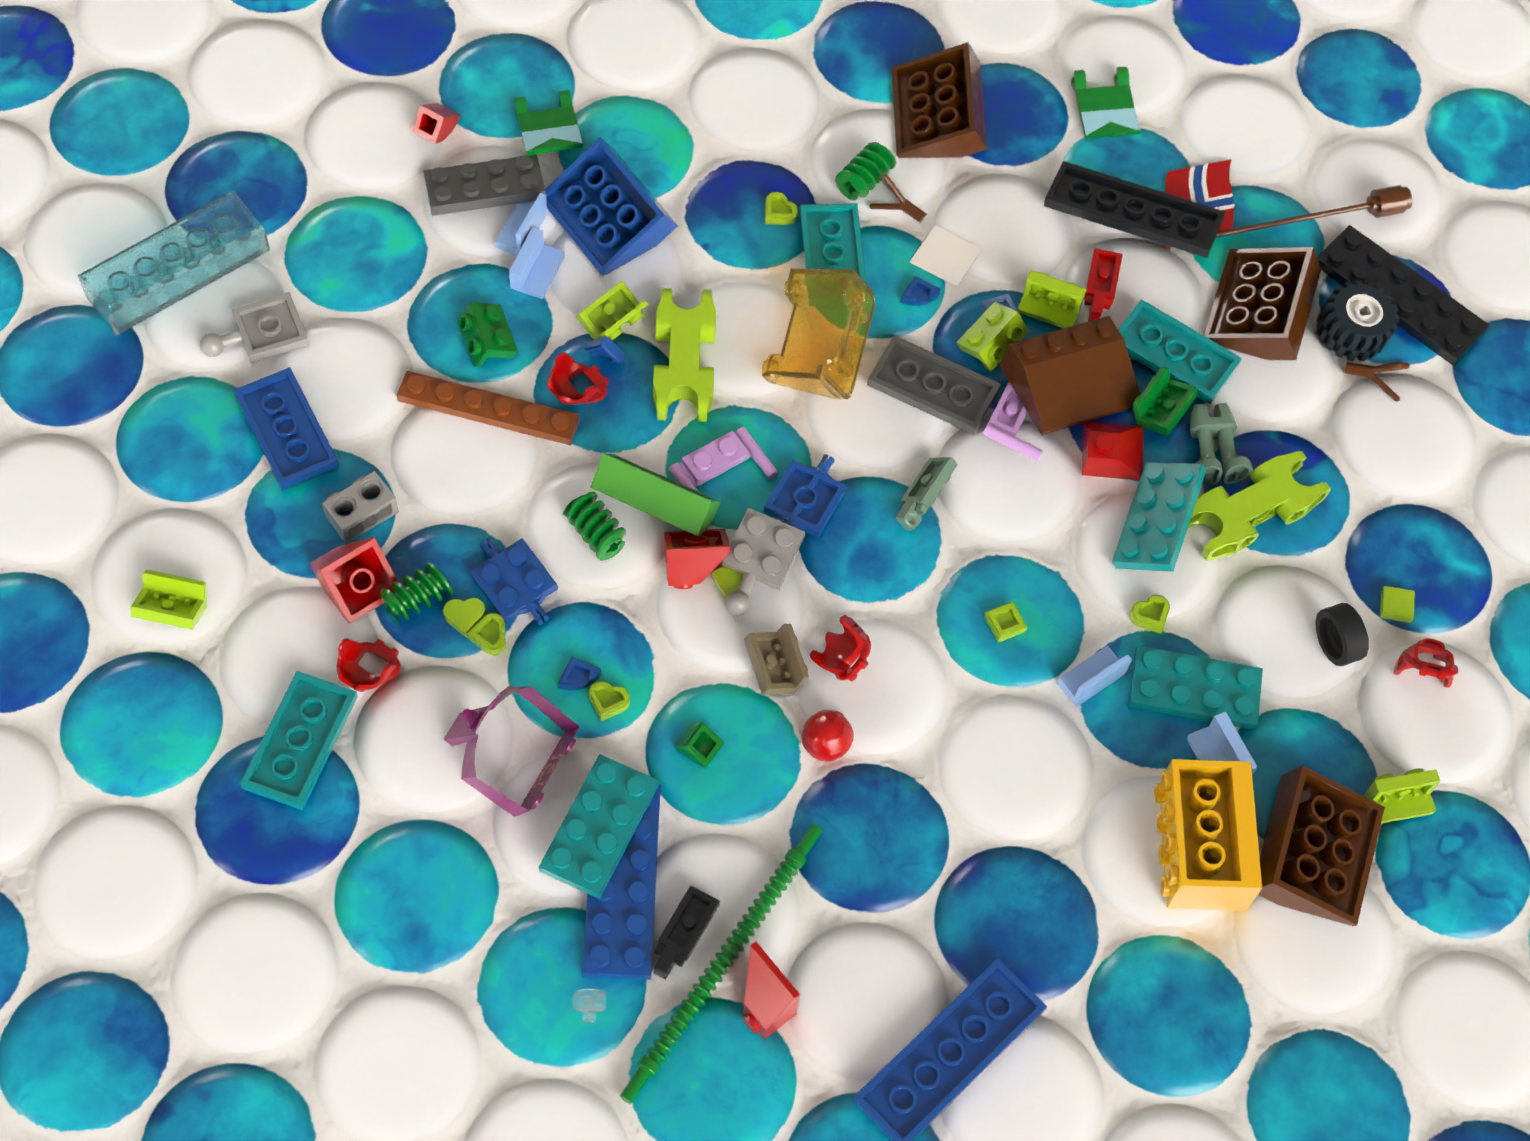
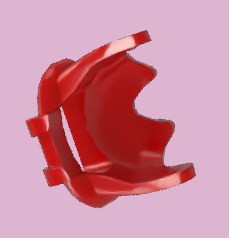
M562 352L555 358V364L549 375L547 386L562 404L576 405L582 403L583 405H589L592 402L597 403L605 398L607 394L606 386L609 384V380L599 373L596 365L590 368L586 365L578 364L570 355ZM580 374H584L593 384L585 390L583 396L570 383L571 380Z
M843 615L839 621L844 628V633L827 632L824 652L820 653L812 650L809 655L818 666L835 674L838 680L844 681L848 679L854 681L859 671L865 669L869 664L866 659L871 651V641L869 636L853 618ZM858 658L856 663L852 667H850L853 664V662Z
M345 638L338 646V678L341 682L358 692L376 688L381 684L387 683L389 679H394L400 673L401 664L397 658L399 651L384 645V642L380 639H377L375 643H358L352 639ZM371 652L389 663L383 668L381 676H375L358 665L365 653Z
M1426 638L1405 649L1399 656L1393 671L1395 675H1399L1405 669L1416 668L1419 670L1420 676L1429 675L1436 677L1438 680L1444 681V687L1449 688L1452 685L1454 676L1458 674V666L1454 665V656L1450 651L1445 650L1444 643ZM1418 653L1433 654L1434 659L1445 663V667L1419 660Z

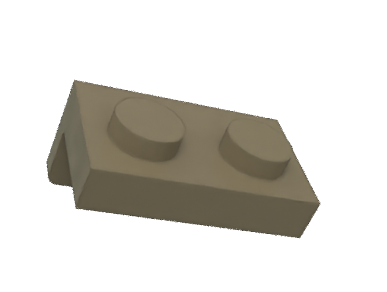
M790 623L783 624L777 632L749 633L744 638L762 695L795 694L809 679L808 669L798 646V639Z

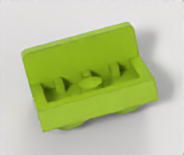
M1031 270L1017 311L1020 314L1063 329L1074 326L1086 289L1074 283L1053 278L1046 273Z
M621 281L580 312L576 318L593 340L607 336L613 341L623 333L620 329L622 325L628 322L632 326L645 316L642 310L649 304L646 300L640 303L626 284Z
M994 302L956 343L961 351L980 359L985 369L991 372L1002 361L1009 344L1021 341L1028 333V328L1019 312Z
M146 569L142 574L143 588L130 606L131 617L193 630L207 608L206 583Z
M1417 768L1406 772L1404 775L1393 777V774H1384L1374 779V782L1365 792L1364 797L1385 807L1381 824L1431 815L1436 811L1431 792L1441 780L1437 769L1424 771L1423 768Z

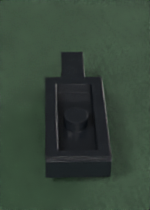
M690 885L658 939L655 953L660 958L654 966L655 975L666 980L675 964L682 967L685 961H688L717 911L720 900Z

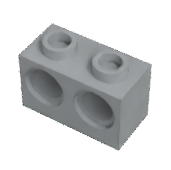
M375 471L367 476L359 477L351 486L341 492L331 494L322 503L327 521L345 544L350 543L399 512L396 497ZM369 496H378L375 499H366ZM343 512H351L349 515L346 516L340 515Z

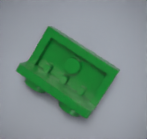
M470 302L458 319V327L462 332L467 352L471 357L474 367H481L487 357L513 359L518 350L501 304Z
M1162 366L1158 373L1151 377L1146 389L1141 395L1136 397L1133 403V412L1137 426H1143L1145 429L1169 436L1197 398V387L1172 380L1169 368Z

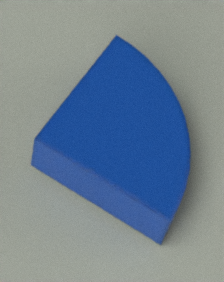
M915 276L901 296L900 302L911 306L925 305L934 301L940 295L941 289Z
M607 336L591 340L585 347V350L593 357L597 358L598 355L611 359L610 363H623L627 356Z
M571 657L558 682V688L564 690L586 688L598 679L601 669Z

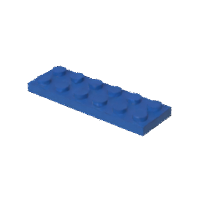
M659 784L601 898L598 899L587 894L583 977L651 980L661 784Z
M997 958L853 1097L852 1101L891 1141H913L1045 1012L1047 1006Z

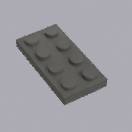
M537 154L423 170L432 216L535 201L540 193L546 195Z
M895 335L867 381L868 386L975 435L1001 386L996 381Z

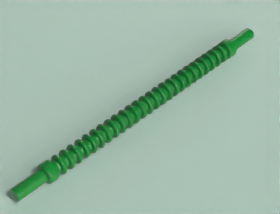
M812 824L795 849L791 848L786 853V861L780 862L781 869H775L776 876L769 877L770 884L764 885L765 892L760 891V899L753 900L755 906L748 907L749 914H743L742 918L744 921L737 923L738 930L733 929V937L726 938L728 944L721 945V953H715L716 961L711 960V968L704 969L706 975L699 976L700 983L693 985L694 992H688L689 999L682 1000V1008H676L677 1016L672 1015L670 1017L672 1023L665 1024L666 1031L659 1032L660 1040H654L655 1047L648 1048L649 1055L642 1056L638 1062L639 1069L620 1094V1098L623 1101L631 1104L650 1076L654 1077L661 1069L659 1063L666 1062L665 1054L672 1053L670 1047L677 1046L676 1039L683 1037L682 1030H688L689 1026L687 1023L694 1022L693 1014H699V1006L706 1005L704 999L711 998L710 990H716L717 986L715 983L722 982L721 975L728 974L726 968L733 966L732 959L739 958L738 951H744L743 944L750 942L748 936L755 935L754 928H760L759 921L766 920L764 914L771 912L770 905H776L775 898L782 897L780 891L787 890L786 883H791V876L798 874L796 869H801L806 863L807 859L805 856L823 832L819 826Z

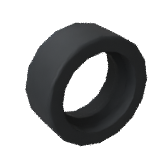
M1339 603L1322 609L1317 613L1315 625L1318 641L1324 654L1333 664L1345 666L1362 660L1367 656L1369 638L1363 620L1355 608L1348 603Z

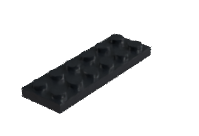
M1065 161L1062 162L1044 201L1045 207L1208 258L1226 213Z
M1351 225L1317 257L1321 270L1341 285L1348 281L1353 284L1356 280L1362 281L1365 285L1367 282L1373 283V287L1377 289L1380 287L1385 290L1383 293L1386 296L1390 295L1393 299L1391 303L1397 305L1398 311L1396 314L1399 315L1397 326L1453 366L1487 331L1490 325Z

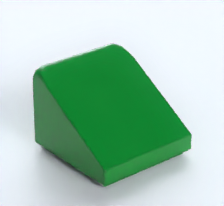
M701 721L692 723L674 748L706 768L724 742Z

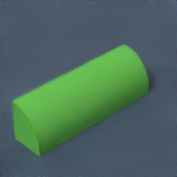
M603 453L590 488L696 536H700L706 531L721 504L719 500L615 454Z

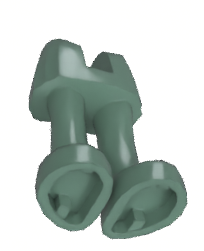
M1227 403L1215 405L1214 417H1209L1206 404H1195L1192 407L1190 436L1199 440L1201 460L1197 464H1203L1206 470L1202 482L1204 484H1217L1222 474L1224 483H1236L1249 477L1253 472L1252 463L1249 458L1236 455L1233 434L1238 427ZM1213 439H1218L1222 466L1221 462L1216 459Z

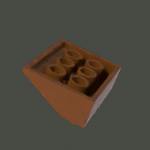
M969 42L891 67L896 153L898 158H962L988 150L981 66Z
M1314 247L1230 249L1203 336L1224 348L1265 360H1296L1321 273V267Z
M1110 316L1011 343L1000 363L1001 369L1041 435L1132 409L1136 397L1141 395L1124 338Z
M1303 765L1281 775L1260 855L1262 889L1258 895L1279 906L1346 925L1356 926L1360 916L1385 807Z

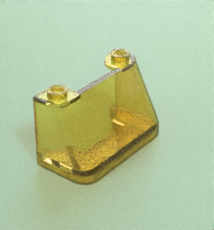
M791 268L788 280H786L784 285V292L794 307L781 355L770 354L762 365V377L774 385L833 399L847 400L851 397L871 325L875 308L874 294L854 270Z

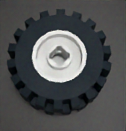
M1355 280L1353 284L1348 281L1343 283L1342 287H1336L1317 316L1316 321L1318 324L1316 329L1317 332L1321 333L1319 336L1321 342L1327 343L1326 348L1329 351L1334 350L1337 352L1336 356L1340 358L1343 355L1347 356L1349 361H1354L1356 357H1358L1359 361H1366L1368 356L1370 359L1374 358L1378 352L1382 351L1398 327L1399 315L1396 314L1398 308L1397 305L1391 303L1393 301L1390 295L1386 296L1383 293L1385 290L1380 287L1378 289L1373 287V283L1367 282L1365 285L1362 281Z

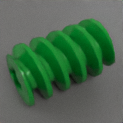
M868 143L843 168V171L836 175L835 182L839 191L849 200H857L858 196L866 197L869 194V190L874 189L876 183L882 180V175L888 174L889 170L896 166L895 157L891 151L880 143Z
M593 491L572 500L565 507L563 515L574 526L575 531L581 534L582 539L589 543V548L596 552V557L603 561L614 557L622 550L625 545V541L622 539L626 535V530L623 527L617 528L619 521L616 518L610 519L612 512L609 509L603 510L604 502L601 500L596 501L598 495Z
M428 562L424 565L425 573L418 568L414 570V579L405 575L402 578L403 586L399 582H393L391 584L392 592L385 587L380 590L383 606L397 626H399L398 615H401L406 621L410 619L408 612L410 608L417 614L421 613L419 603L422 602L428 608L432 607L431 596H434L439 602L442 601L441 590L444 589L449 595L453 594L452 587L445 575L432 563Z

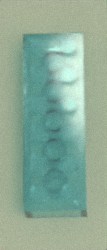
M233 190L77 276L86 298L114 335L117 336L270 251L264 227Z

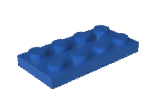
M290 367L233 390L281 490L339 467L338 460Z

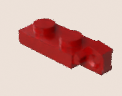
M1094 248L1084 296V305L1091 306L1088 321L1100 319L1103 309L1110 310L1115 298L1123 254Z

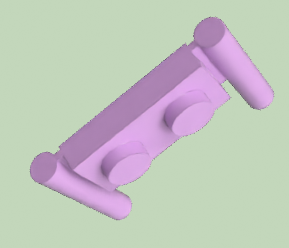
M1008 382L982 435L1038 461L1043 451L1015 437L1027 414V410L1010 382Z
M745 427L739 428L735 433L731 431L686 455L682 458L681 463H675L669 468V472L678 483L698 492L697 486L728 471L750 457L755 460L768 479L775 478L779 473Z

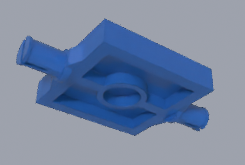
M824 454L816 468L805 466L792 460L764 505L763 512L779 519L785 524L819 538L847 488V485L834 480L828 474L829 469L835 462L834 458L830 456L828 459V455Z
M486 538L487 544L483 540L480 543V547L489 558L486 562L470 571V574L498 614L503 617L504 622L507 623L520 614L530 612L538 625L544 624L543 620L546 623L549 620V616L540 604L545 597L558 590V586L524 539L521 538L502 550L496 547L491 538Z

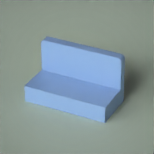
M540 193L534 203H517L496 239V248L518 255L531 228L539 229L547 216L545 194Z
M531 228L509 270L511 289L540 299L545 297L565 257L564 251L544 244L543 230Z
M1106 646L1059 677L1057 684L1074 705L1078 707L1124 676L1132 659L1128 654L1119 659Z
M1226 712L1214 716L1208 727L1187 736V741L1198 760L1251 762L1252 775L1257 769V765Z

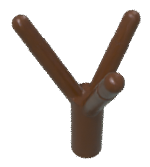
M883 174V180L900 203H872L869 206L870 209L902 210L921 223L927 213L905 199L887 174Z
M1347 362L1345 374L1369 377L1392 399L1399 401L1400 397L1377 377L1375 373L1408 369L1410 365L1408 363L1395 362L1370 366Z

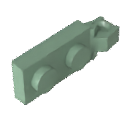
M953 457L929 458L902 497L900 502L903 506L895 519L898 520L904 530H914L921 523L922 515L933 505L943 486L950 480L951 474L958 465Z

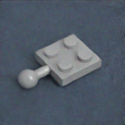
M290 292L232 309L239 331L223 336L209 333L204 335L200 341V349L208 357L219 356L225 347L243 342L251 363L309 345Z
M747 509L730 544V553L722 561V566L744 575L738 590L730 593L726 598L725 606L730 614L742 616L748 612L751 604L748 596L756 580L780 590L805 537L804 531L753 509Z

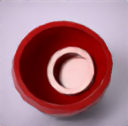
M822 710L812 715L805 722L801 738L804 748L813 758L830 762L841 758L847 753L852 745L854 733L851 724L842 713L835 710Z

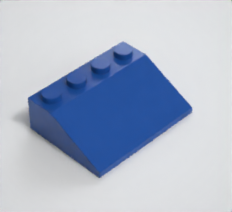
M600 137L545 189L548 210L602 276L656 247L678 227L676 222L619 154Z

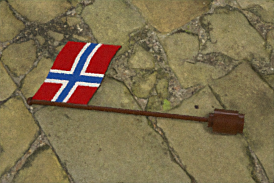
M1232 159L1168 171L1165 180V193L1226 212L1217 237L1362 209H1368L1369 213H1372L1374 217L1380 218L1404 213L1406 209H1410L1412 206L1410 189L1396 185L1372 190L1366 203L1233 229L1234 201L1229 178ZM1162 244L1164 249L1170 250V246Z

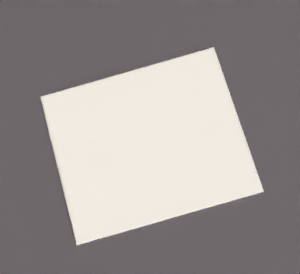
M935 225L909 263L957 287L983 248Z

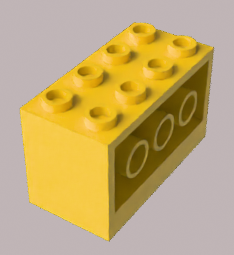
M1172 759L1166 771H1162L1161 781L1156 783L1154 790L1155 802L1160 803L1161 814L1157 815L1156 828L1157 833L1162 834L1163 845L1159 846L1158 858L1159 864L1164 865L1165 876L1161 878V895L1166 897L1167 908L1246 911L1262 889L1251 762Z

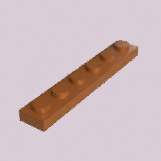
M406 371L397 393V400L399 402L570 446L580 422L579 414L411 371Z

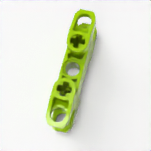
M663 288L656 313V341L670 342L669 365H654L653 399L657 411V420L666 421L667 411L671 403L684 399L689 400L696 406L698 422H707L709 409L713 401L714 367H699L700 343L715 344L716 309L713 303L712 290L703 289L701 302L692 309H682L675 305L672 298V288Z
M1302 451L1276 456L1264 462L1250 475V479L1254 484L1232 496L1228 494L1223 486L1216 487L1202 494L1196 501L1188 528L1198 524L1206 525L1215 532L1217 537L1211 539L1204 546V551L1201 553L1206 561L1233 555L1252 544L1259 536V533L1254 528L1256 525L1277 514L1286 525L1305 517L1310 510L1328 496L1331 488L1326 482H1320L1313 486H1304L1294 480L1292 474L1303 466V462L1307 458Z

